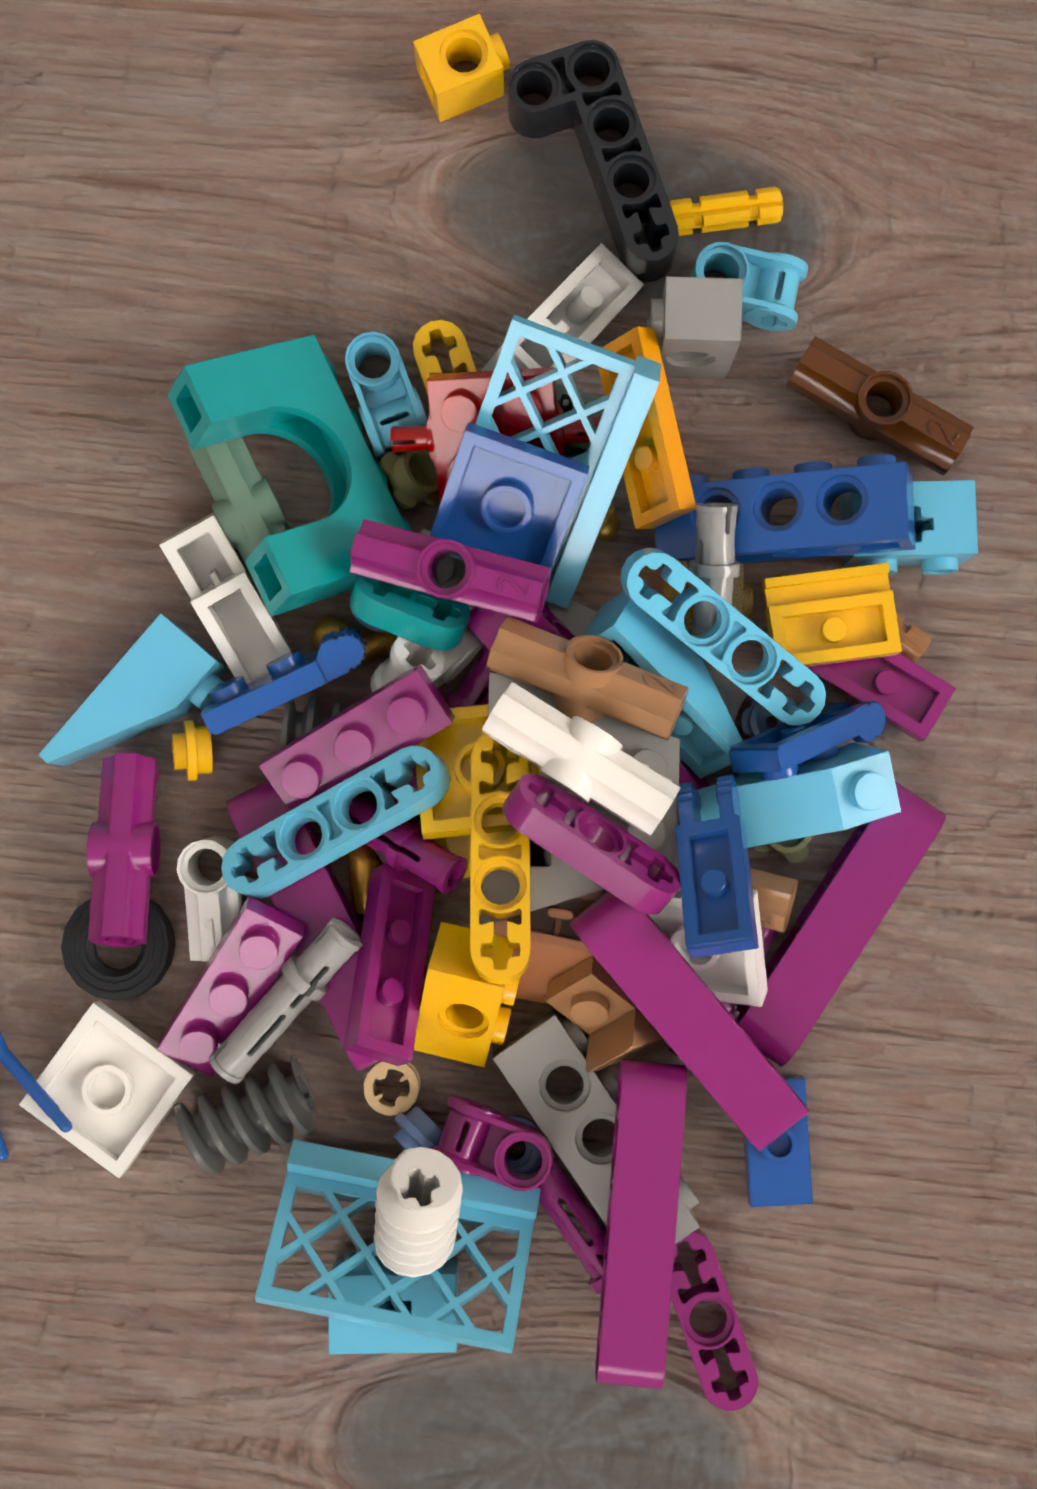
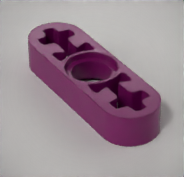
M537 774L523 775L503 803L504 815L517 831L642 913L650 915L660 913L681 888L679 872L665 856L546 777Z
M698 1228L675 1244L674 1258L678 1256L676 1245L681 1242L688 1241L692 1250L703 1249V1253L695 1257V1264L703 1284L690 1287L684 1267L681 1263H674L671 1299L706 1398L719 1409L726 1411L739 1410L748 1405L756 1395L758 1376L714 1248L707 1235ZM712 1277L715 1278L714 1284H704ZM679 1289H689L683 1295L678 1294ZM704 1300H712L719 1303L725 1312L721 1326L709 1333L696 1330L689 1321L692 1308ZM732 1338L736 1339L734 1344L728 1343ZM724 1346L732 1369L735 1372L744 1370L743 1373L736 1376L738 1387L726 1390L722 1382L711 1383V1381L720 1377L713 1349ZM699 1350H707L703 1355L699 1354Z

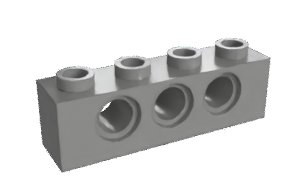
M553 1009L504 1043L503 1046L501 1045L494 1050L492 1059L606 1225L613 1141L605 1147L595 1148L583 1140L582 1133L585 1126L595 1119H607L613 1124L615 1123L618 1081L608 1067L599 1073L597 1071L592 1073L586 1072V1055L584 1052L587 1051L588 1037L580 1027L568 1018L562 1021ZM570 1066L581 1074V1085L574 1094L562 1097L553 1094L546 1085L547 1077L557 1067ZM681 1174L675 1244L700 1227L691 1210L700 1202Z

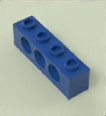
M878 454L864 456L857 459V466L836 469H832V464L829 462H804L794 466V473L770 475V471L764 468H746L734 471L731 480L709 482V477L706 475H689L696 504L731 503L738 505L734 547L735 561L740 562V565L916 549L913 475L906 461L896 462V457L893 455ZM853 492L862 496L861 507L853 517L846 520L832 518V505L840 495ZM789 498L797 500V513L789 523L782 526L770 524V512L777 502ZM696 509L655 528L656 548L675 558L687 569H689V561L695 560L697 535Z

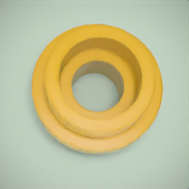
M193 720L183 721V733H172L174 770L186 769L187 781H197L199 774H212L211 734L206 725L194 726Z

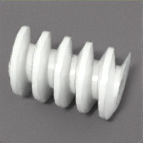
M425 1147L405 1149L383 1173L378 1183L374 1225L375 1250L383 1265L397 1275L418 1277L431 1274L443 1266L453 1252L463 1186L461 1174L453 1161L438 1150Z

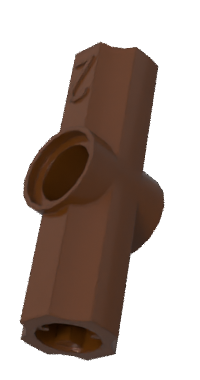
M816 336L786 384L787 387L846 420L851 430L860 438L869 441L881 440L942 476L949 471L960 455L974 428L915 394L908 381L900 374L892 371L877 372ZM876 395L884 398L891 407L892 416L880 417L873 414L867 406L866 397Z

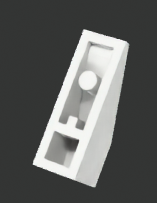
M601 243L527 319L591 343L639 292L644 284ZM523 337L519 338L513 355L518 369L556 368L546 346ZM503 344L481 371H494ZM561 352L565 363L577 359Z

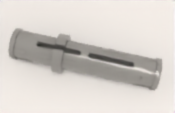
M332 918L299 957L292 956L282 966L283 975L247 1014L217 1050L210 1054V1064L222 1078L233 1084L240 1083L252 1066L283 1034L301 1011L312 1000L319 1001L329 991L328 982L343 964L362 947L361 939L356 932L341 920Z

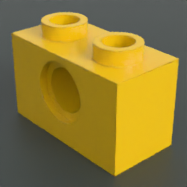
M445 922L440 924L427 970L417 1022L414 1050L485 1068L490 1044L503 1046L512 1009L502 1007L500 1004L514 1005L520 978L512 983L499 985L489 983L480 977L472 963L469 928ZM494 935L493 947L482 949L481 956L492 958L494 969H507L508 959L512 957L514 949L508 946L506 937Z

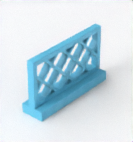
M514 314L475 424L500 433L492 417L495 407L520 396L534 427L511 437L525 443L539 437L545 450L559 454L549 432L579 419L581 420L591 443L587 452L570 459L589 465L590 468L552 568L549 590L546 597L547 602L568 609L660 383L661 364L637 355L635 360ZM523 337L546 346L556 368L524 381L513 358L519 338ZM561 352L577 359L565 363ZM591 364L618 373L610 394L587 404H584L571 376V373ZM508 372L514 387L501 392ZM561 378L575 409L544 422L530 391ZM603 409L598 425L595 427L590 415ZM455 554L448 555L450 557L463 561V558L461 556Z
M293 1139L287 1161V1175L255 1294V1301L257 1303L512 1354L541 1188L528 1191L512 1190L509 1187L483 1177L460 1172L463 1193L456 1231L458 1241L455 1242L453 1252L447 1261L465 1249L484 1279L455 1298L438 1270L428 1274L445 1300L446 1305L425 1318L411 1315L398 1294L426 1275L418 1277L405 1276L391 1285L374 1258V1255H376L374 1242L366 1246L350 1221L351 1217L368 1206L375 1207L377 1200L376 1190L380 1177L393 1164L395 1159ZM297 1192L324 1197L335 1215L304 1234L292 1215ZM338 1200L352 1202V1204L343 1209ZM341 1224L358 1250V1253L328 1272L311 1246V1243ZM462 1225L477 1228L467 1234ZM289 1227L296 1240L283 1247ZM491 1231L517 1235L518 1241L515 1257L493 1272L474 1243ZM300 1250L304 1251L320 1277L299 1292L273 1287L278 1265ZM365 1262L383 1291L363 1305L346 1302L335 1281ZM512 1272L508 1294L500 1280ZM491 1287L506 1310L502 1333L475 1328L462 1306ZM327 1288L333 1299L316 1296L315 1294ZM390 1301L396 1311L378 1307ZM453 1313L460 1324L442 1320Z

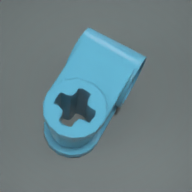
M729 242L710 244L700 252L690 277L705 278L704 272L718 270L728 278L743 279L742 322L770 331H789L796 328L798 314L794 311L799 282L805 280L808 273V264L804 260L785 253H768L737 246Z
M374 331L362 333L354 338L347 347L345 355L346 369L361 406L358 407V410L378 459L386 454V449L391 448L393 442H390V430L392 426H425L428 420L416 388H412L399 350L393 340L385 334ZM370 356H383L391 362L389 370L380 378L371 379L359 373L360 365Z

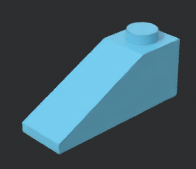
M644 580V586L639 592L640 594L651 588ZM624 591L604 603L583 635L603 637L613 642L621 650L624 657L623 662L689 687L685 703L671 736L680 739V759L700 779L730 765L731 761L728 752L730 746L743 740L702 657L635 604ZM670 607L663 610L662 614L666 616ZM684 623L685 629H686V631L689 633V631H688V629H687V626H686V624Z
M160 613L38 756L48 764L65 767L189 714L195 706L201 710L207 702L213 700L209 692L224 683L220 677L228 667L175 622Z
M850 743L838 747L839 753L833 757L818 761H804L798 764L799 773L788 778L766 781L761 779L760 772L735 778L739 794L741 817L746 829L747 847L842 831L901 812L889 751ZM717 784L697 790L701 799L702 808L700 813L702 821L720 818L716 797Z

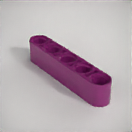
M268 780L226 801L229 815L240 838L289 812V809ZM310 822L305 823L298 830L295 837V846L301 855L312 853L320 844ZM281 853L273 857L288 864V861ZM254 855L251 857L256 871L260 864L268 861ZM330 863L269 896L276 910L305 924L303 938L295 948L298 956L307 949L332 918L339 919L347 924L361 939L362 927ZM359 950L335 973L328 982L329 991L320 999L343 1048ZM345 1050L353 1066L359 1072L380 1062L379 1060Z
M896 781L901 812L859 825L855 828L766 965L768 991L762 1007L741 1004L737 1010L740 1012L737 1019L738 1024L762 1053L780 1067L787 1064L800 1048L944 824L945 813Z
M608 891L570 922L571 927L592 955L758 1151L761 1152L810 1112L786 1080L648 914L632 908Z
M621 1060L596 1347L595 1381L599 1384L662 1389L687 1097L686 1065Z

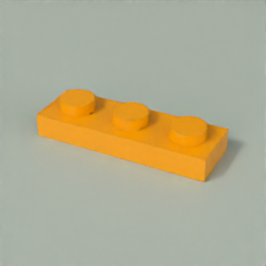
M637 326L601 348L633 360L639 355L661 364L660 383L623 471L635 529H654L695 510L696 503L656 332L649 327ZM598 366L604 394L608 395L618 373Z

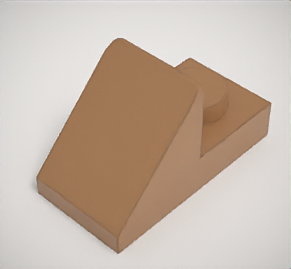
M593 955L550 980L547 984L545 1001L589 1034L585 1067L588 1073L619 1063L621 1060L630 1059L664 1041L662 1036Z

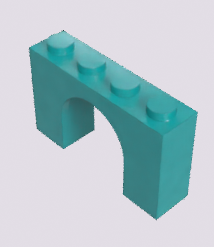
M315 335L184 365L167 396L192 450L252 434L275 435L285 438L304 449L316 461L327 481L330 505L326 518L264 537L245 560L271 617L354 588L357 575L350 573V554L355 534L359 531L363 519L412 531L406 519L401 517L388 490L386 475L380 465L375 463L362 436L360 420L356 413L349 408L337 383L335 368L331 360L324 356Z

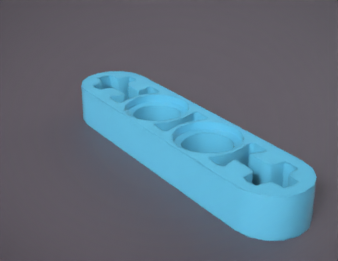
M644 548L635 551L627 558L622 567L620 579L623 591L627 596L780 721L788 725L800 726L811 722L821 713L825 706L826 691L824 684L818 676L675 558L658 548ZM662 563L665 565L660 576L680 593L673 603L652 588H648L643 594L639 593L644 586L643 580L638 576L642 568L647 566L650 569L656 570ZM689 582L691 586L683 591L685 583ZM700 601L711 602L715 606L717 613L713 628L702 635L688 633L684 625V617L688 608ZM670 607L666 616L663 615L662 611ZM748 640L758 641L762 645L764 652L760 665L754 671L748 673L735 671L732 665V654L735 648ZM776 672L793 686H801L800 690L806 696L801 704L797 706L793 702L786 703L788 700L786 696L768 682L774 677Z
M411 745L402 748L237 840L228 848L223 857L221 867L223 879L231 889L246 896L261 899L271 896L435 806L444 798L449 789L451 779L449 769L440 757L423 746ZM417 764L426 770H430L423 776L425 786L419 791L409 784L405 785L413 779L411 769ZM384 781L397 788L391 792L398 800L396 805L390 792L382 785ZM366 791L373 792L377 800L375 814L366 823L360 825L353 824L349 816V807L352 800L360 793ZM318 822L322 830V839L319 846L312 853L306 855L299 854L295 846V837L298 830L305 823ZM281 853L288 861V864L273 857ZM253 855L268 860L257 868L259 876L257 880L244 875V873L252 868L250 858Z

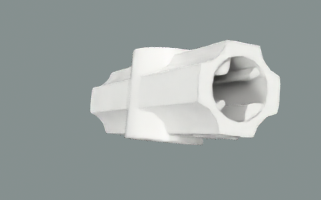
M513 682L502 694L482 728V732L490 736L492 740H496L514 754L522 756L539 767L538 772L543 777L550 779L585 803H589L590 800L648 837L652 835L680 790V787L672 783L670 779L658 774L646 764L621 751L623 749L622 744L599 727L578 716L567 717Z

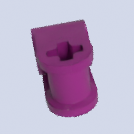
M449 1094L446 1102L450 1108L449 1115L438 1145L430 1146L429 1149L438 1150L450 1158L459 1172L483 1177L509 1187L512 1190H532L546 1180L553 1164L554 1151L541 1130L504 1116L501 1112L482 1103ZM467 1122H469L470 1128L467 1133L463 1147L461 1148L459 1146V1143L462 1138ZM519 1141L531 1142L541 1152V1167L534 1173H518L508 1163L507 1151L509 1146Z

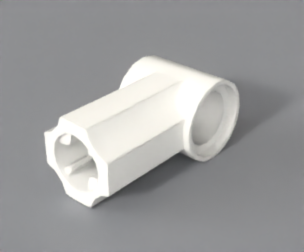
M213 836L192 842L183 849L178 858L177 873L185 890L190 961L206 962L210 959L243 906L242 894L231 889L223 879V875L218 882L210 881L201 874L198 867L199 857L205 849H212L219 853L222 858L224 857L228 848L235 843L226 837Z

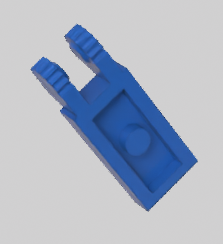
M346 626L343 629L339 627L338 632L333 630L323 635L318 651L303 657L299 649L291 651L269 662L266 665L269 674L247 684L244 677L239 676L212 689L209 693L213 700L206 703L201 713V717L210 734L214 733L216 736L327 684V682L348 673L350 668L356 669L357 665H361V660L365 659V636H362L360 630L357 631L354 627L348 628Z
M877 701L860 702V704H855L851 707L850 704L846 705V702L825 705L821 713L809 723L800 726L782 723L730 746L728 752L733 772H760L761 779L766 781L779 780L799 773L798 764L804 761H818L833 757L839 753L838 745L850 739L856 743H868L874 740L875 737H879V734H883V729H886L885 722H887L885 720L884 707L882 708L881 703H877Z
M732 775L717 778L716 797L720 818L702 821L700 813L702 808L701 799L693 782L677 785L680 787L677 793L680 825L675 826L685 942L687 951L692 958L759 948L746 829L741 817L736 781Z

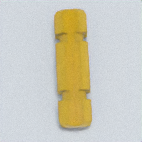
M775 186L755 189V195L750 196L748 191L744 190L699 196V202L692 203L691 198L669 201L678 225L679 236L692 235L695 228H700L701 233L749 227V221H755L757 226L775 224L781 221L783 215L782 194L780 189Z

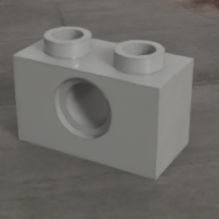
M666 276L661 299L651 298L649 319H646L645 327L652 328L656 332L666 377L726 379L741 343L743 279Z

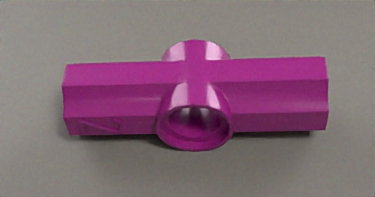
M363 519L359 531L355 534L350 554V573L535 623H538L545 605L552 571L550 567L466 546L454 540L440 539ZM459 554L465 564V575L457 586L449 589L444 588L437 578L438 564L447 555Z
M115 753L113 756L102 759L98 821L92 822L87 838V866L90 876L93 877L88 940L92 944L110 947H134L147 944L151 878H156L158 874L161 854L160 830L158 823L155 822L159 764L155 758L145 757L138 753Z

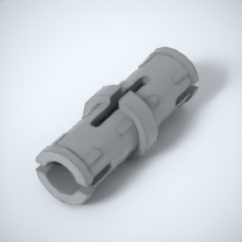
M731 503L696 504L697 535L695 560L689 561V571L732 605L734 578L740 576V562L735 561L734 547L738 505ZM700 601L694 603L692 632L705 634L713 628L717 613L715 606L711 602Z

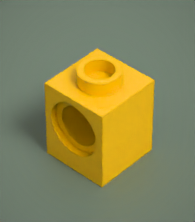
M480 13L413 41L417 72L440 123L504 96V71L510 69L509 57L500 35L494 33L489 36ZM462 61H469L478 65L477 68L470 72H458L452 69L455 64Z

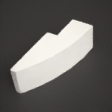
M214 512L160 543V548L190 596L191 605L235 678L243 676L248 684L269 674L266 668L269 662L293 651L275 617L270 616L244 561L230 544Z

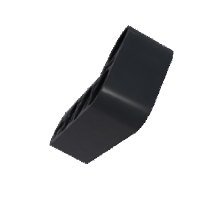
M587 40L525 60L516 65L510 73L507 83L509 122L514 130L524 137L533 139L545 137L573 127L620 261L641 282H654L664 277L671 269L679 238L678 225L620 62L614 50L604 42ZM585 75H594L604 82L598 86L590 87L583 85L578 79ZM536 93L543 95L548 100L541 105L533 106L526 104L521 99L528 94ZM604 129H613L620 132L624 138L616 142H608L599 138L597 133ZM624 183H632L639 186L644 193L635 198H628L619 194L615 188ZM646 222L644 232L649 245L652 248L659 247V251L651 252L648 244L639 245L642 223Z

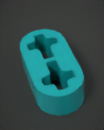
M357 575L350 599L352 612L365 623L437 651L456 648L462 641L470 619V610L467 604L445 600L434 595Z

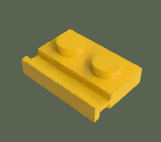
M889 562L764 579L761 586L765 596V614L769 637L806 667L892 656L901 653L902 648L893 590H890L888 573L890 572Z

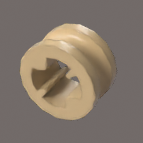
M380 1061L370 1069L364 1081V1096L368 1104L376 1112L386 1116H396L400 1112L408 1111L416 1102L421 1089V1077L417 1068L411 1062L396 1066ZM390 1069L402 1072L403 1075L400 1078V1082L408 1079L410 1091L400 1092L395 1102L382 1098L385 1093L384 1089L379 1092L376 1089V1079H385Z

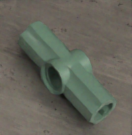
M243 437L192 450L189 442L187 443L192 452L191 455L202 474L201 476L215 500L211 506L218 523L236 552L240 553L244 563L264 537L286 531L287 528L291 527L267 478H262Z

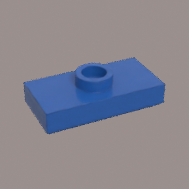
M802 1075L782 1076L807 1107L805 1078ZM804 1116L761 1152L744 1135L747 1197L750 1207L813 1204L808 1116Z

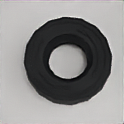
M91 898L76 908L65 925L61 951L65 969L77 986L96 998L120 1001L141 996L160 983L172 964L175 938L171 921L159 904L150 899L147 944H142L137 960L124 969L111 968L103 963L98 956L96 944H92L88 940Z

